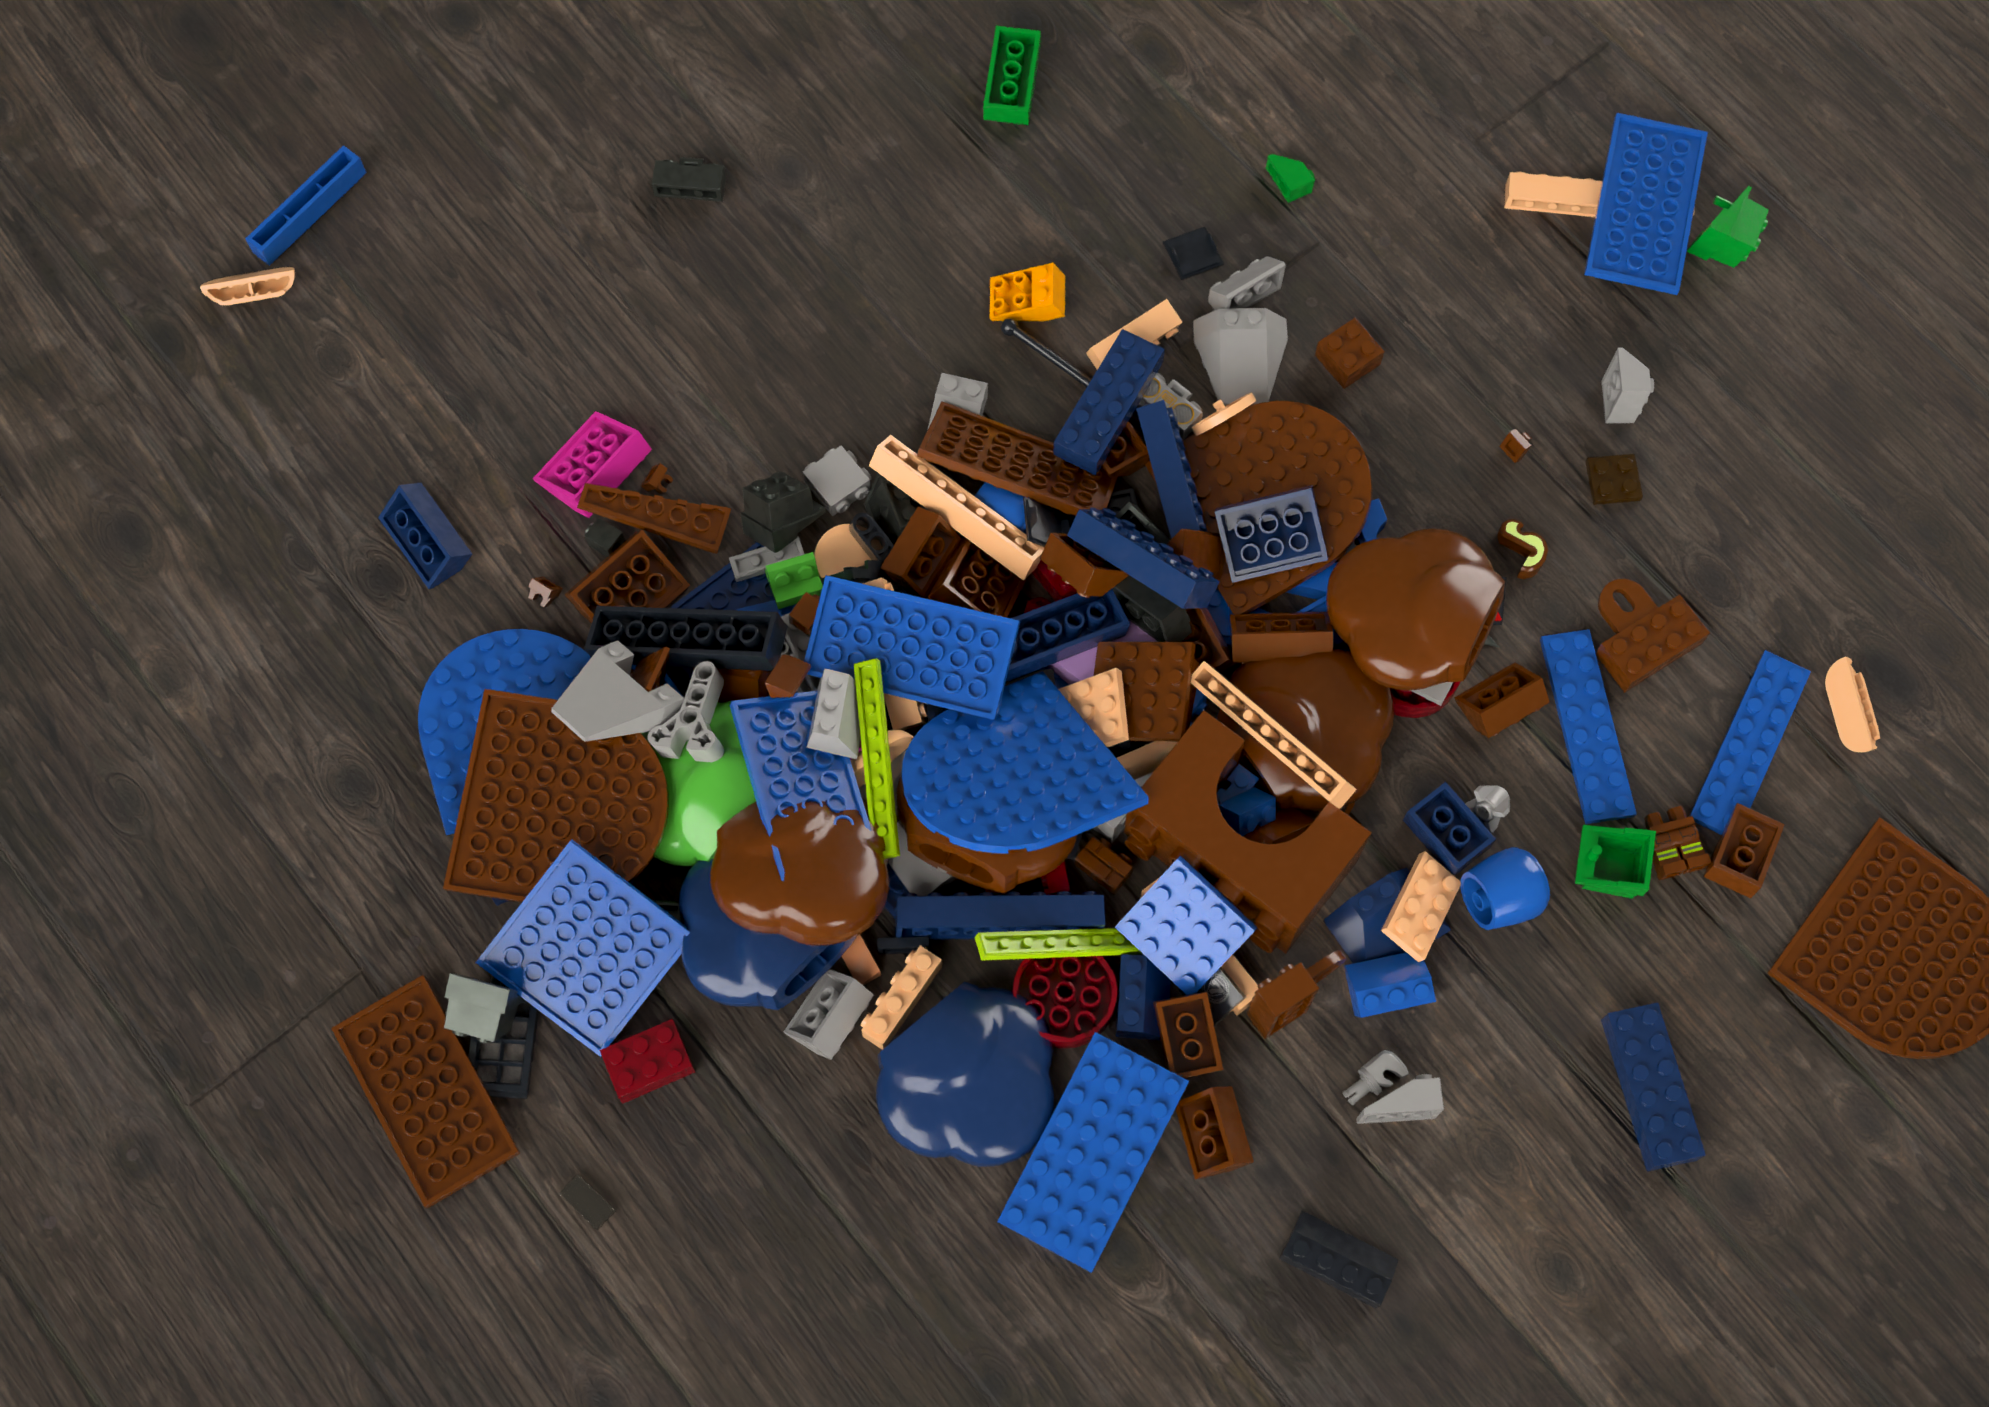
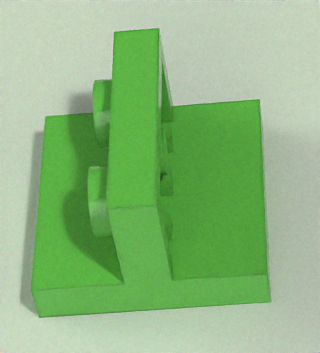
M813 552L766 566V577L778 609L797 604L806 592L812 596L813 594L821 595L823 585L818 574Z

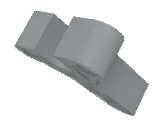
M704 661L696 666L680 711L663 725L653 727L648 733L649 743L661 757L679 759L687 741L686 750L695 761L714 762L723 756L724 747L712 732L710 723L724 685V679L712 662Z

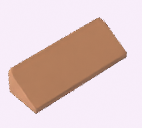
M857 935L856 939L842 955V958L852 977L864 985L881 976V972L861 935Z

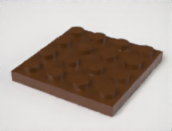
M1193 642L1098 643L1093 676L1114 668L1122 671L1129 740L1127 741L1178 742L1185 734L1195 654V644Z

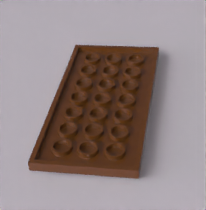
M941 401L917 453V457L923 458L927 462L939 464L951 471L963 473L972 479L987 482L996 488H1003L1035 500L1045 506L1059 509L1065 514L1075 516L1079 509H1090V507L1102 510L1107 508L1118 477H1109L1102 466L1095 476L1053 455L1054 443L943 401Z
M422 975L331 1029L424 1207L428 1209L520 1154V1151L458 1036L453 1034L452 1030L444 1028L446 1014L428 980Z

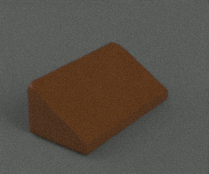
M783 654L765 681L770 698L793 697L809 672L811 665L790 655Z

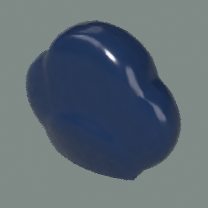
M698 860L688 872L680 891L679 913L681 922L690 932L688 936L684 935L682 939L681 957L684 968L691 983L701 994L724 1005L763 1006L767 1009L779 1010L819 980L856 939L855 936L838 944L813 946L796 942L781 934L759 933L739 926L726 916L714 898L710 882L712 860L709 862Z
M963 982L878 1054V1064L881 1071L879 1072L876 1084V1101L881 1120L892 1138L901 1146L919 1155L932 1158L952 1156L964 1163L977 1167L1003 1165L1029 1153L1038 1144L1054 1109V1091L1049 1075L1053 1058V1043L1039 1035V1031L1051 1034L1045 1017L1036 1021V1018L1041 1015L1040 1010L1035 1005H1025L1029 1000L1020 994L1017 995V998L1014 997L1011 990L997 987L978 988L976 985Z

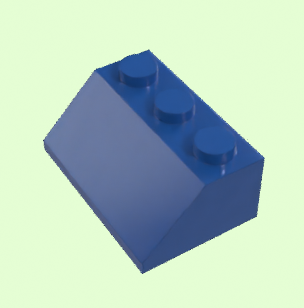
M1407 952L1344 965L1354 1016L1362 1018L1436 1002L1431 975L1425 961L1417 962Z

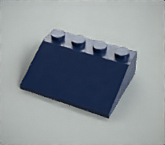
M1312 485L1219 507L1215 510L1232 583L1329 560Z

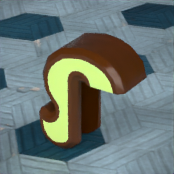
M1509 519L1503 522L1498 531V542L1527 558L1517 578H1531L1539 572L1546 560L1548 553L1547 543L1537 533L1521 532L1524 526L1523 523L1515 519Z

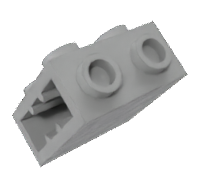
M842 445L836 449H830L822 459L810 463L803 471L805 484L810 487V490L832 516L845 512L851 503L857 499L865 498L871 489L870 474L864 467L861 469L857 465V459L850 450L846 451Z

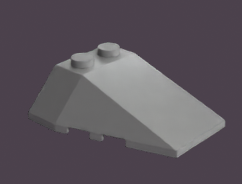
M1228 308L1214 310L1193 320L1194 345L1198 349L1202 358V364L1208 372L1210 383L1217 399H1221L1226 406L1252 392L1257 400L1253 404L1269 402L1288 341L1286 319L1266 308Z

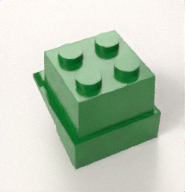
M1750 186L1733 203L1717 195L1713 200V204L1723 208V210L1688 247L1687 252L1706 261L1711 258L1735 268L1741 261L1744 262L1751 251L1754 252L1761 242V239L1758 237L1767 226L1768 220L1766 216L1769 210L1748 198L1752 189Z
M1583 825L1574 884H1582V889L1631 899L1636 895L1644 896L1649 890L1656 831Z

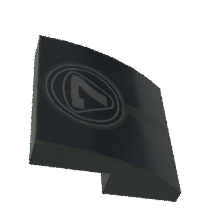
M1222 966L1197 991H1205L1208 994L1214 1027L1246 998ZM1178 988V991L1182 995H1186L1180 988Z

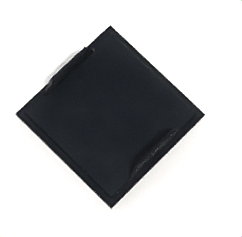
M1205 226L1163 241L1181 280L1224 265L1217 251L1216 244Z
M1023 498L1027 541L1045 547L1050 533L1068 534L1070 530L1069 519L1062 520L1060 511L1028 498Z

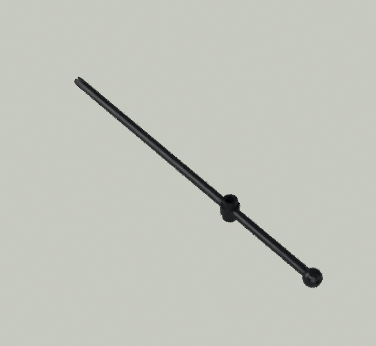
M1006 318L1000 327L1003 334L1007 336L1014 335L1085 387L1089 385L1092 379L1020 329L1016 319ZM1134 411L1130 419L1141 426L1138 413Z

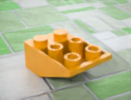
M1054 263L990 278V319L992 321H1004L1006 318H1014L1016 321H1047L1065 317V275Z

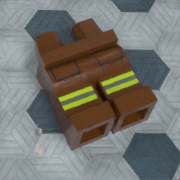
M1677 806L1667 811L1670 820L1667 823H1663L1659 812L1648 814L1644 818L1647 830L1656 831L1653 864L1659 881L1679 876L1682 873L1686 874L1705 869L1712 863L1709 854H1705L1698 830L1694 825L1693 816L1687 817L1682 806Z

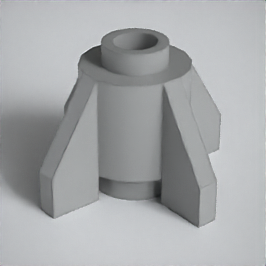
M1478 786L1474 790L1476 798L1468 801L1466 805L1480 819L1485 821V827L1492 833L1497 828L1500 818L1505 817L1510 812V797L1508 792L1500 786Z

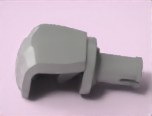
M1383 1050L1358 1070L1360 1079L1342 1093L1347 1098L1355 1092L1347 1100L1351 1105H1354L1369 1092L1379 1095L1382 1092L1380 1086L1391 1087L1393 1085V1082L1384 1078L1383 1072L1385 1070L1396 1074L1400 1079L1406 1077L1409 1072L1396 1054Z

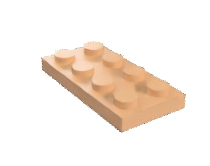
M1426 851L1420 853L1381 931L1417 962L1425 960L1460 888V880Z

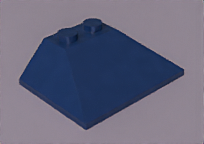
M1407 867L1392 872L1347 900L1323 920L1352 963L1406 952L1385 935L1381 929L1410 873ZM1445 920L1434 941L1451 931Z

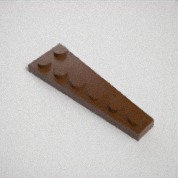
M588 483L584 485L577 506L579 509L717 554L731 512V508L704 503H701V505L688 503L687 500L681 499L676 501L665 499L663 496H647L635 491H622L617 488Z

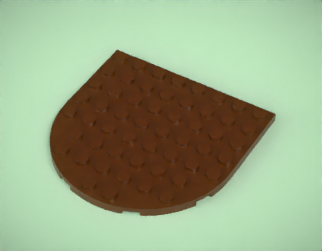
M1292 401L1262 402L1250 405L1198 436L1194 434L1183 441L1186 449L1185 455L1192 471L1190 474L1197 489V499L1200 502L1203 511L1202 517L1208 532L1220 534L1215 515L1216 508L1310 485L1313 488L1329 560L1232 583L1221 541L1220 572L1214 578L1220 581L1217 588L1233 614H1248L1333 565L1346 553V550L1355 538L1359 537L1366 523L1372 500L1371 473L1367 458L1353 433L1341 421L1324 410ZM1149 460L1145 466L1156 483L1151 461Z
M484 689L443 889L523 902L571 839L627 882H632L653 858L664 835L668 818L669 794L663 767L652 746L641 733L584 742L551 712L552 707L558 700Z
M1879 817L1767 973L1854 1037L1877 1050L1895 1056L1914 1059H1932L1958 1053L1983 1039L1989 1033V898L1966 877Z

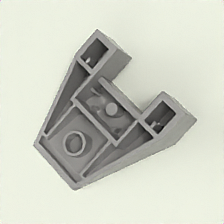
M617 640L598 648L552 707L551 712L586 742L648 732L655 726L663 725L678 713L684 698L668 684L647 692L630 677L634 654Z

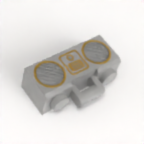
M1159 373L1155 375L1138 406L1142 407L1165 400L1167 407L1173 408L1180 427L1179 433L1183 440L1193 431L1191 427L1202 421L1203 412L1201 407L1194 401H1188L1192 393L1174 379L1167 385L1164 377Z

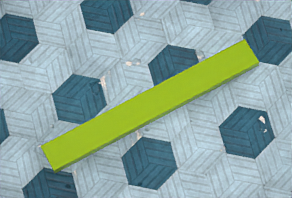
M875 658L855 663L854 675L868 816L873 827L875 821L879 826L877 834L883 837L885 841V851L882 853L884 858L888 859L900 856L881 664L880 660Z
M1116 928L979 932L975 936L981 960L1143 954Z

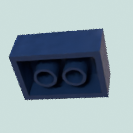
M1446 782L1407 811L1403 819L1405 824L1439 863L1454 876L1490 849L1496 840Z

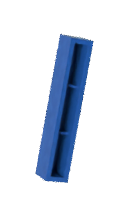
M343 145L245 238L252 252L270 266L366 174L360 157Z

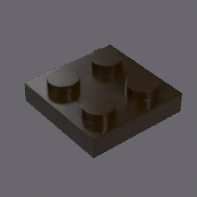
M1635 454L1587 458L1585 462L1593 505L1642 500L1643 494Z

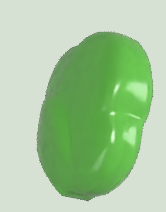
M731 701L717 702L710 723L712 732L724 747V754L719 760L714 762L695 761L686 750L688 741L685 743L679 759L661 757L653 748L663 767L669 794L668 818L664 835L653 856L663 862L676 866H693L698 860L709 862L714 858L717 849V830L737 813L756 802L730 709ZM650 731L641 733L647 741Z

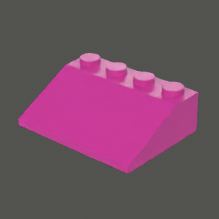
M595 411L535 475L533 480L574 511L590 518L593 513L577 508L585 483L617 488L652 449L638 430Z

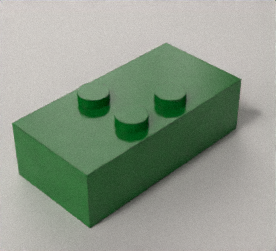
M996 26L983 105L984 120L1029 124L1041 45V31Z

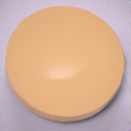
M1252 392L1226 406L1220 399L1213 403L1216 412L1191 428L1196 436L1244 410L1257 400Z
M842 524L831 528L818 541L814 557L821 581L825 575L830 576L844 571V567H860L865 565L866 560H871L849 531L850 524ZM856 525V527L861 531L867 530L862 526ZM871 540V545L875 550L882 549L879 540Z

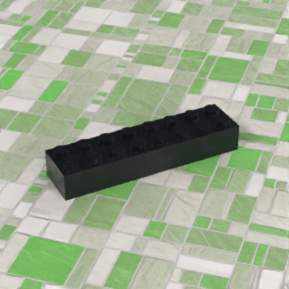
M597 606L584 650L592 657L598 648L618 640L634 654L632 665H637L638 661L663 647L670 648L667 664L669 667L696 668L699 663L709 661L717 669L772 671L780 659L788 626L778 612Z

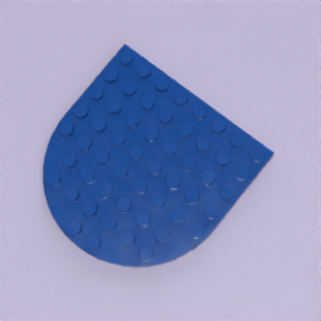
M528 629L501 630L481 635L460 645L449 653L432 672L426 682L419 703L418 730L446 835L455 833L484 689L556 700L562 696L591 659L590 655L582 648L562 637L547 632Z
M1043 671L1004 686L996 720L951 709L934 717L911 740L902 764L904 795L910 809L919 821L933 833L938 832L948 837L949 842L988 853L1007 854L1008 850L1026 848L1028 852L1046 848L1147 805L1149 798Z

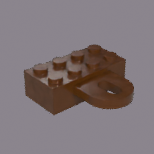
M1617 579L1609 582L1599 595V612L1616 635L1601 643L1596 651V656L1624 693L1701 645L1710 634L1709 630L1680 594L1658 608L1638 583L1629 579ZM1621 593L1631 604L1633 611H1623L1614 600L1613 594Z
M1341 950L1327 955L1307 969H1305L1301 962L1296 966H1293L1291 963L1279 971L1280 975L1272 981L1271 978H1267L1257 986L1258 990L1254 992L1255 996L1249 1004L1250 1008L1247 1015L1264 1040L1308 1011L1319 990L1316 983L1330 975L1346 961L1347 958Z

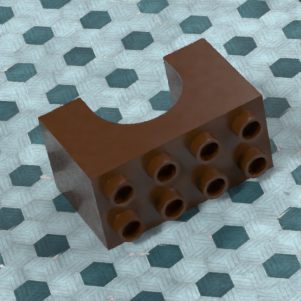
M1203 710L1141 787L1149 797L1148 804L1127 813L1124 833L1129 837L1126 839L1125 845L1142 860L1149 861L1154 855L1169 867L1179 856H1182L1258 927L1249 937L1257 947L1267 953H1272L1277 947L1287 954L1357 863L1372 832L1328 802L1309 828L1290 841L1278 844H1263L1251 841L1238 834L1223 818L1218 806L1216 793L1220 788L1226 786L1228 777L1238 766L1245 740Z

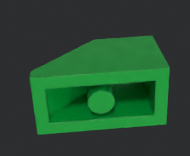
M1274 154L1268 155L1266 169L1288 203L1312 193L1315 176L1310 169H1307L1303 162Z

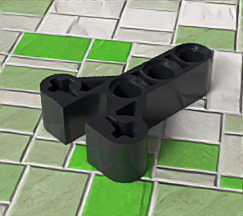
M859 513L850 522L849 531L871 560H883L884 563L894 544L875 520L867 513ZM856 521H864L867 525V530H859L856 527ZM871 540H879L882 543V549L875 550L871 545ZM884 572L885 580H887V583L891 582L894 591L908 594L903 586L893 581Z

